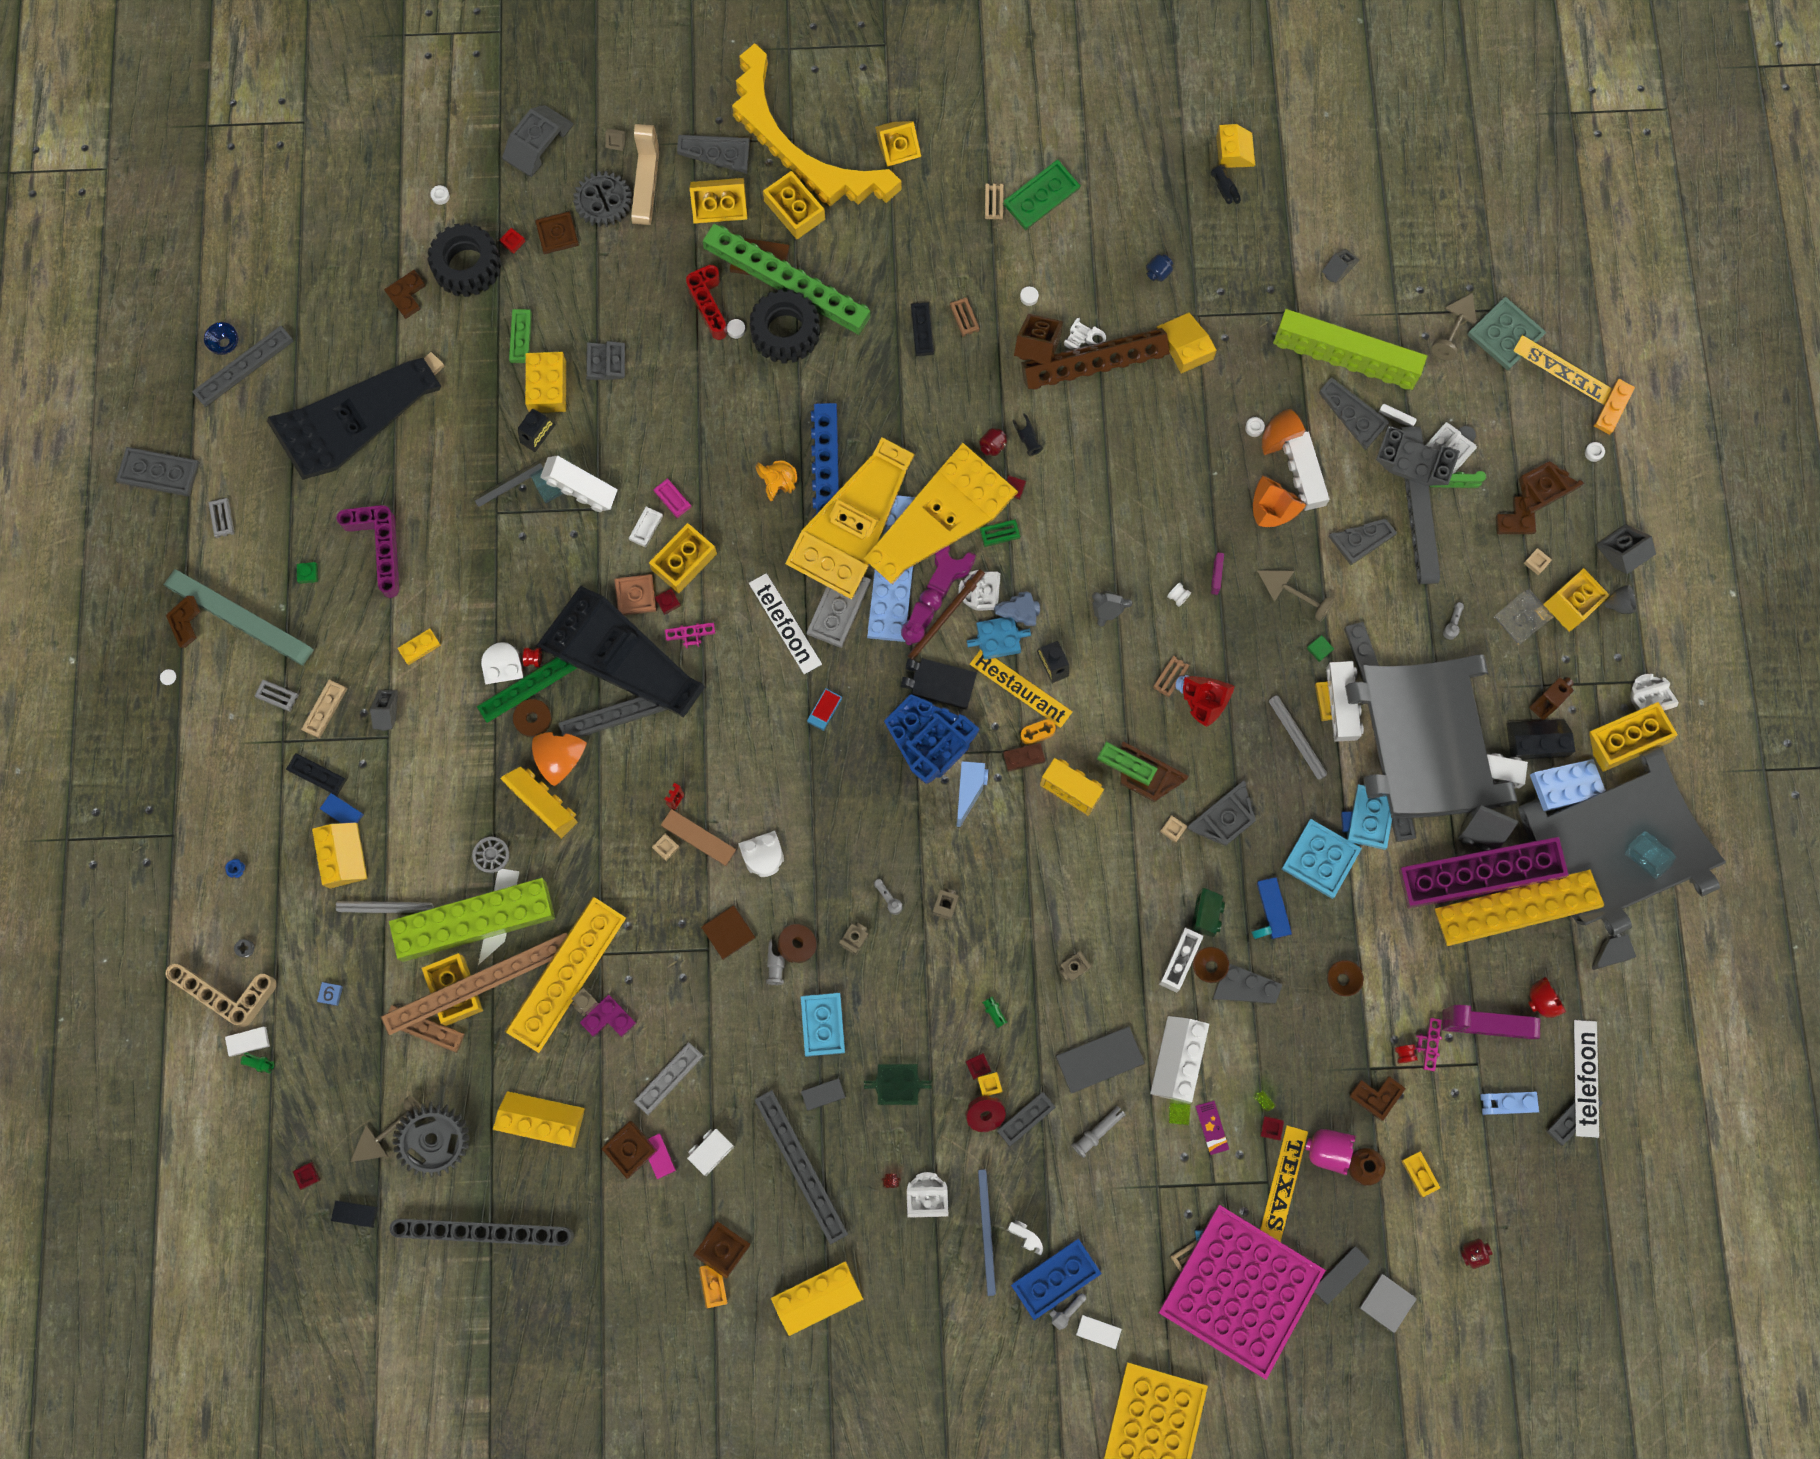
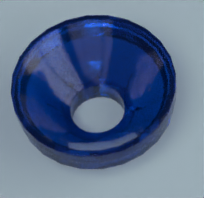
M226 322L212 324L204 334L206 347L217 355H225L232 352L239 340L235 328ZM222 339H229V344L227 346H220V341Z

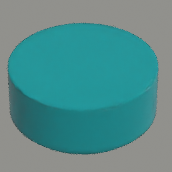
M1270 926L1251 933L1253 938L1257 939L1272 934Z

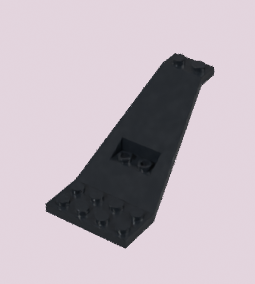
M419 358L400 364L301 409L269 416L267 422L302 480L336 471L424 394L440 391L441 385L425 359Z
M583 586L578 588L536 645L542 651L563 662L663 707L683 718L705 689L701 682L690 678L604 596Z

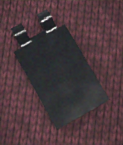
M922 658L921 663L911 659L907 660L906 670L915 671L913 680L907 677L902 678V688L913 690L912 695L965 710L968 709L977 672Z

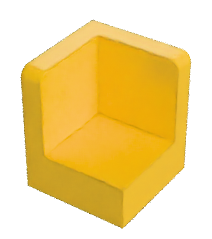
M997 1072L977 1078L982 1096L1002 1093Z

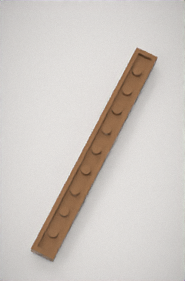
M567 932L380 1016L388 1035L394 1034L550 962L566 938Z

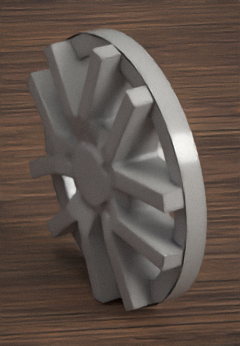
M484 838L474 847L472 854L473 862L482 872H497L504 868L509 861V849L505 842L499 838ZM492 840L497 841L494 846H492ZM488 841L489 847L485 848L483 843ZM500 844L504 846L500 850H497ZM480 846H481V847L483 848V850H484V851L477 852V850H478V848H479ZM506 851V857L501 855V853ZM476 855H483V858L476 860ZM499 858L505 859L502 864L497 861ZM484 862L483 868L478 863ZM488 863H491L490 870L486 869ZM495 863L498 864L499 867L494 869Z

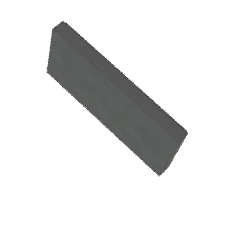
M126 447L116 482L190 497L200 462L198 460Z
M536 461L473 497V500L480 507L543 471L544 468L540 462Z
M1130 1027L1056 1056L1071 1094L1145 1064Z

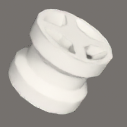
M1178 583L1167 597L1173 599L1179 607L1186 601L1191 592L1185 590L1183 585Z

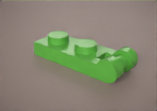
M1478 471L1476 474L1456 472L1452 474L1448 485H1433L1430 487L1478 488L1486 479V474L1483 471Z

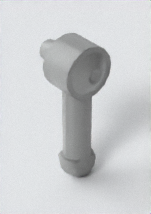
M1461 602L1455 604L1450 624L1443 630V635L1446 639L1452 640L1459 634L1457 624L1464 609V605Z
M876 879L874 886L888 903V911L893 915L900 914L902 911L901 901L892 897L881 879Z
M1082 1293L1079 1294L1064 1312L1052 1310L1050 1312L1052 1324L1058 1330L1066 1328L1070 1320L1069 1318L1085 1302L1086 1296Z

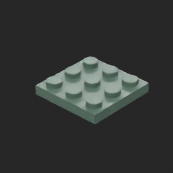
M1504 297L1467 335L1509 371L1522 358L1521 355L1513 351L1521 336L1523 335L1537 343L1546 332L1508 298Z

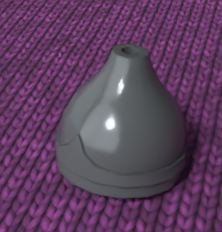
M1630 585L1618 588L1610 598L1604 601L1606 608L1613 609L1618 613L1632 614L1636 612V600Z

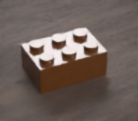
M1028 314L1017 335L1014 356L1022 360L1030 359L1040 364H1050L1060 342L1064 321Z

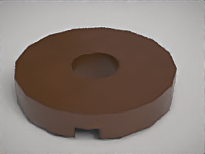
M528 699L521 702L513 713L515 728L527 737H534L545 733L552 722L548 706L536 699ZM531 714L537 715V720L534 723L527 721L528 716Z
M795 924L786 927L780 933L777 946L781 956L787 961L804 963L815 953L817 944L811 930L805 926ZM798 940L801 943V948H795L792 941Z

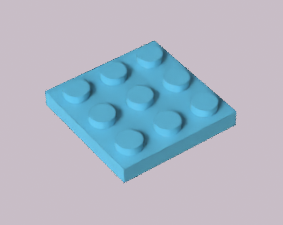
M1310 819L1284 863L1282 870L1333 899L1362 848L1352 842H1348L1347 839Z

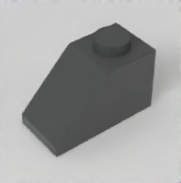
M1345 249L1334 254L1322 272L1325 274L1326 279L1336 283L1341 281L1360 260Z
M378 690L370 708L373 729H380L382 731L393 729L397 716V690Z
M1619 933L1615 936H1608L1609 940L1603 942L1593 962L1592 969L1596 970L1635 958L1636 954L1629 935L1621 936Z

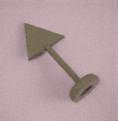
M1473 293L1444 308L1457 315L1458 318L1448 339H1440L1434 342L1431 349L1438 358L1453 360L1456 357L1458 350L1451 341L1462 319L1474 325L1477 324Z
M1257 571L1274 602L1282 590L1285 589L1317 607L1318 610L1315 618L1319 622L1325 618L1334 602L1333 598L1326 597L1319 604L1286 585L1295 571Z
M408 1096L404 1100L405 1109L412 1114L414 1113V1106L421 1110V1104L413 1097ZM400 1118L377 1137H375L366 1124L350 1162L388 1157L379 1141L393 1131L397 1123L401 1124Z

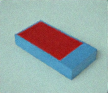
M825 688L807 722L824 731L839 706L842 697Z

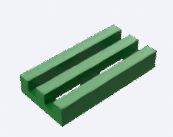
M1016 519L980 528L984 547L1020 539L1021 537ZM1009 526H1014V528H1011V529L1002 530V531H997V532H995V533H990V534H986V535H985V532H989V531H993V530H997V529H1001V528H1005V527H1009ZM1006 534H1011V535H1007V536H1003V537H999V538L987 540V539H990V538H994V537H998V536H1002V535H1006Z

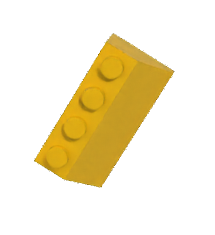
M1659 702L1589 732L1593 756L1603 772L1639 757V754L1652 748L1671 743L1678 736Z
M520 766L503 775L500 779L561 839L578 823L574 818L576 814L569 807L565 809L561 806L563 801L555 794L551 796L547 792L549 788L542 781L538 783L534 780L536 775L528 768L524 770Z
M507 1091L498 1109L493 1130L575 1148L585 1108Z
M845 1261L772 1297L771 1300L785 1330L790 1336L863 1300V1297Z

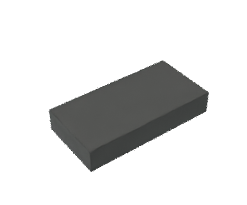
M839 1078L801 1091L807 1111L845 1098Z

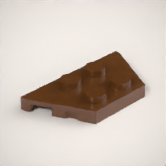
M1550 461L1522 475L1519 478L1526 514L1530 515L1583 486V481L1579 480L1577 482L1570 478V473L1559 469L1557 465Z
M1122 742V750L1158 769L1149 786L1122 772L1120 774L1121 785L1156 802L1187 781L1188 775Z

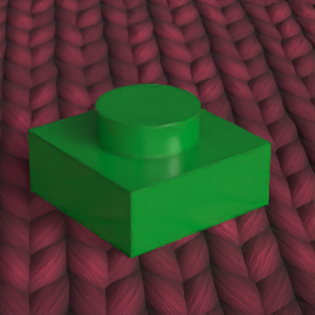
M316 562L297 564V582L299 584L318 582V564Z

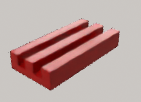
M676 783L672 785L674 791L670 789L668 792L670 798L666 796L664 799L667 806L674 811L684 797L681 787Z

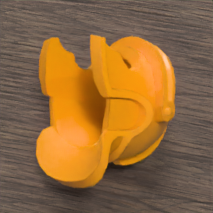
M775 461L772 465H766V467L759 462L756 464V471L759 477L764 479L767 485L766 493L770 501H773L776 493H778V489L789 494L796 489L794 483L797 482V472L790 463Z

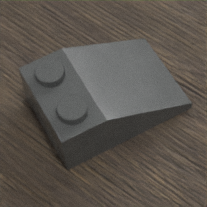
M1480 805L1465 817L1458 838L1466 845H1475L1481 848L1482 852L1499 849L1514 830L1518 821Z

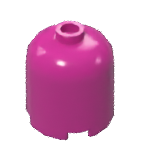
M1320 1129L1314 1133L1312 1139L1308 1138L1305 1150L1309 1151V1159L1314 1165L1347 1175V1168L1350 1166L1353 1153L1352 1142H1355L1356 1136Z

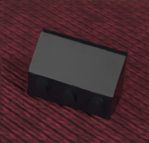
M1565 719L1506 723L1511 757H1518L1522 760L1569 757L1576 752L1573 732Z

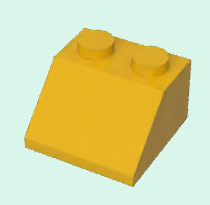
M1238 124L1219 125L1216 135L1219 165H1224L1226 168L1255 167L1252 133Z

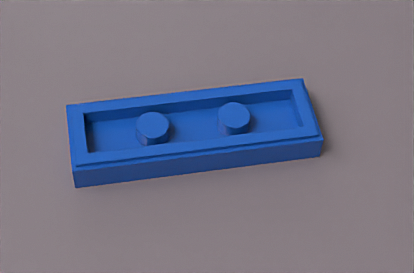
M1277 878L1258 881L1257 887L1267 924L1272 930L1271 938L1276 939L1291 935L1292 932Z

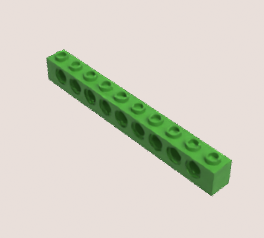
M713 224L703 239L705 250L746 271L748 274L777 290L783 289V292H788L789 289L794 290L795 294L798 292L804 294V299L808 297L812 301V305H815L818 313L860 335L870 319V310L866 305L854 302L848 295L843 296L835 288L827 287L819 279L806 275L803 270L791 267L787 261L775 258L771 252H764L756 244L748 243L740 235L730 233L722 225ZM725 241L729 242V244L722 245L721 243ZM739 250H744V251H745V252L742 253V254L737 253V251H739ZM760 259L759 262H753L752 260ZM771 267L776 268L774 271H769L768 269ZM785 276L792 277L789 280L783 279ZM800 285H806V286H807V287L804 288V289L799 288ZM817 293H820V294H822L823 296H822V297H815L814 295L817 294ZM837 302L838 305L832 306L830 303ZM853 311L854 314L848 315L846 312Z

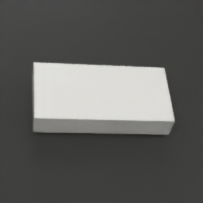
M1383 404L1378 412L1408 427H1413L1416 422V418L1386 404Z
M645 507L629 540L646 548L663 518V514Z
M266 1027L225 1037L229 1057L270 1047Z
M1082 1315L1076 1335L1116 1349L1122 1329Z

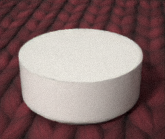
M439 185L431 190L430 195L434 203L442 205L448 202L450 195L446 187Z
M1030 286L1023 288L1020 294L1021 302L1026 306L1036 304L1039 296L1038 291Z
M739 319L731 320L727 324L728 335L734 339L741 338L745 334L744 323Z
M1257 417L1250 418L1245 426L1247 434L1252 437L1260 436L1265 428L1264 422Z
M1592 442L1586 447L1584 453L1588 460L1597 462L1604 456L1605 448L1598 442Z

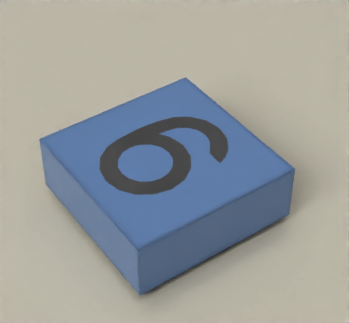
M322 982L317 1002L338 1006L343 986Z

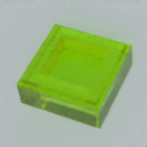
M1263 1090L1255 1095V1099L1265 1111L1268 1112L1276 1106Z
M1170 1103L1168 1124L1189 1125L1190 1105Z

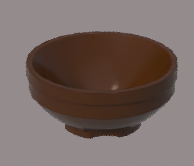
M1206 947L1195 955L1193 969L1197 977L1202 981L1217 983L1227 975L1229 960L1221 949ZM1208 962H1215L1218 968L1215 972L1210 973L1206 970L1205 967Z
M1338 961L1330 967L1327 974V983L1335 994L1343 997L1352 996L1359 992L1363 986L1364 976L1362 970L1352 961ZM1340 974L1348 977L1347 985L1342 986L1338 983L1337 978Z
M1362 1148L1352 1154L1348 1170L1352 1179L1357 1183L1370 1186L1378 1183L1383 1178L1386 1167L1383 1157L1377 1151ZM1367 1160H1371L1375 1165V1169L1371 1173L1366 1172L1363 1166Z

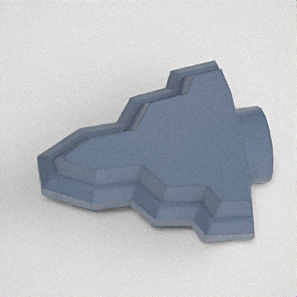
M1026 591L1019 592L1018 596L1011 597L1010 601L999 603L994 607L995 614L1004 618H1013L1016 622H1023L1026 626H1035L1036 616L1040 613V605L1038 601H1033L1031 593Z

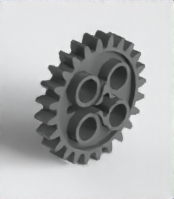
M598 171L597 176L591 173L590 179L585 176V183L579 181L580 187H575L577 193L573 194L575 199L573 202L576 206V212H579L580 218L584 217L585 223L590 221L591 226L597 223L598 227H601L602 223H604L608 227V222L615 225L614 220L621 222L620 216H627L625 211H630L629 205H632V194L630 187L627 186L625 180L622 181L620 175L615 178L614 172L608 176L607 171H605L604 175H601L600 171ZM597 186L600 188L602 192L603 198L606 201L608 209L610 210L609 212H607L604 207L602 199L600 198L598 190L596 189Z

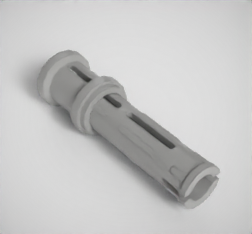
M1116 1106L1091 1131H1085L1084 1136L1077 1143L1073 1142L1071 1144L1073 1149L1082 1158L1086 1157L1085 1154L1093 1146L1098 1145V1140L1126 1116L1123 1111L1116 1116L1121 1108Z

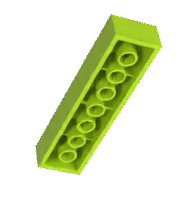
M1285 309L1273 342L1279 348H1287L1295 351L1297 354H1305L1315 360H1324L1333 366H1342L1351 372L1357 371L1367 377H1375L1385 383H1393L1403 389L1413 390L1419 380L1428 356Z
M539 878L389 921L397 959L405 962L555 919L547 883L543 878Z

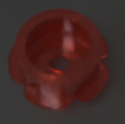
M885 1174V1178H882L881 1181H883L884 1188H897L901 1179L897 1178V1174Z

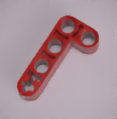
M707 265L688 274L686 283L688 291L712 337L716 340H722L727 336L726 323L709 290L719 285L720 276L716 266ZM709 275H715L713 278H708ZM694 282H698V283H699V284H697V285H695V286H694V285H691V284L694 283ZM701 297H706L705 300H699ZM709 312H714L713 315H707Z

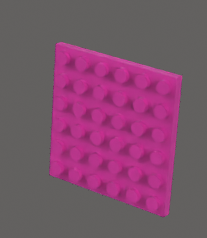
M1217 1205L1158 1313L1267 1380L1326 1270L1221 1205Z

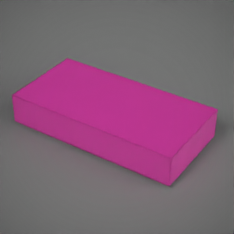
M668 478L653 489L654 493L676 518L691 508L690 503Z
M659 1133L649 1138L648 1140L658 1150L649 1159L656 1178L660 1179L675 1172V1166L661 1134Z

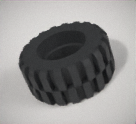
M459 223L454 224L455 227L452 228L448 226L444 228V232L440 231L436 235L437 239L431 241V247L428 249V264L437 283L446 292H452L455 296L463 294L464 297H470V294L478 295L480 291L488 290V286L496 282L495 277L499 276V268L501 267L500 254L493 238L490 237L486 230H481V227L477 225L472 227L471 224L464 223L461 226ZM473 250L480 253L477 263L469 269L455 270L449 267L451 259L461 251Z
M783 289L778 290L777 293L769 292L766 298L762 296L759 299V304L756 303L753 307V312L750 313L749 325L755 348L758 352H762V356L765 358L770 357L773 362L781 360V363H787V361L792 360L793 363L797 362L799 357L801 359L807 357V352L811 353L814 350V345H817L820 335L819 315L815 305H812V301L808 297L804 299V294L800 292L795 294L794 290L789 289L788 292H783ZM780 316H792L802 323L801 329L790 337L775 336L768 331V326L774 319Z

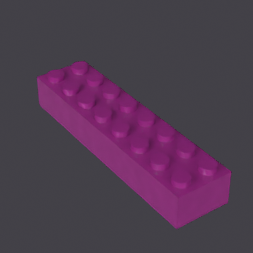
M1559 837L1401 867L1399 870L1408 909L1519 888L1569 876Z

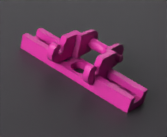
M696 623L693 626L683 627V625H680L679 628L665 629L667 641L682 639L685 641L683 646H686V649L689 645L697 644L699 647V643H701L699 638L701 636L716 634L714 623L700 625ZM712 627V631L707 632L705 628ZM689 628L694 630L691 635L687 634V629ZM675 632V635L673 637L668 636V633ZM696 636V641L687 642V637Z
M1429 1018L1427 1035L1423 1036L1421 1033L1416 1035L1419 1039L1418 1047H1415V1050H1418V1053L1424 1051L1423 1054H1425L1423 1070L1434 1072L1436 1069L1437 1057H1440L1438 1053L1439 1040H1442L1440 1036L1442 1020ZM1433 1021L1437 1022L1436 1029L1432 1027ZM1436 1031V1035H1431V1032ZM1423 1039L1427 1040L1426 1049L1422 1048ZM1430 1041H1434L1436 1043L1435 1048H1431L1429 1046ZM1427 1061H1432V1068L1427 1067Z

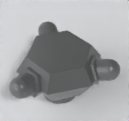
M1110 591L1094 592L1092 594L1094 599L1092 603L1094 615L1097 617V624L1100 627L1104 626L1106 621L1113 620L1119 616L1125 608L1131 607L1133 604L1132 600L1124 599L1122 596Z

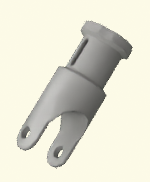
M770 939L767 960L769 977L766 980V984L783 985L782 970L785 968V958L773 954L772 939Z

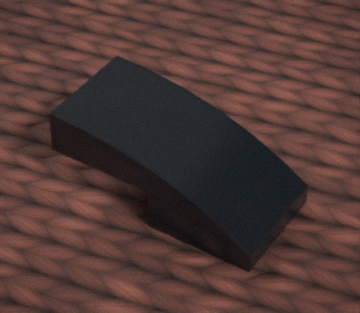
M335 1200L331 1221L374 1228L378 1207Z

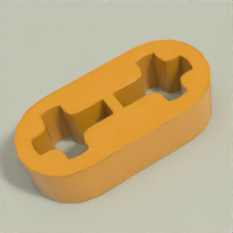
M1048 719L1026 726L1021 731V741L1026 745H1032L1048 739L1055 734L1056 726L1053 721ZM1044 725L1052 727L1050 733H1047V731L1040 732V730L1044 729ZM1027 731H1029L1030 734L1035 732L1037 733L1032 736V740H1029L1028 737H1024L1026 736Z

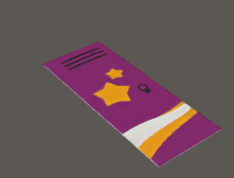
M1215 1101L1195 1106L1210 1155L1229 1150Z

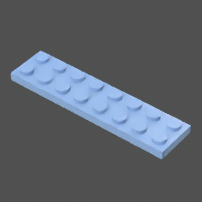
M896 497L881 538L916 497ZM913 566L905 570L894 584H891L875 570L867 638L905 642L901 636V628L908 619Z

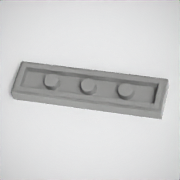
M688 1042L633 1102L649 1116L704 1056Z

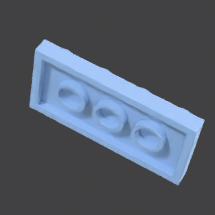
M1594 759L1530 774L1543 811L1577 804L1606 791Z

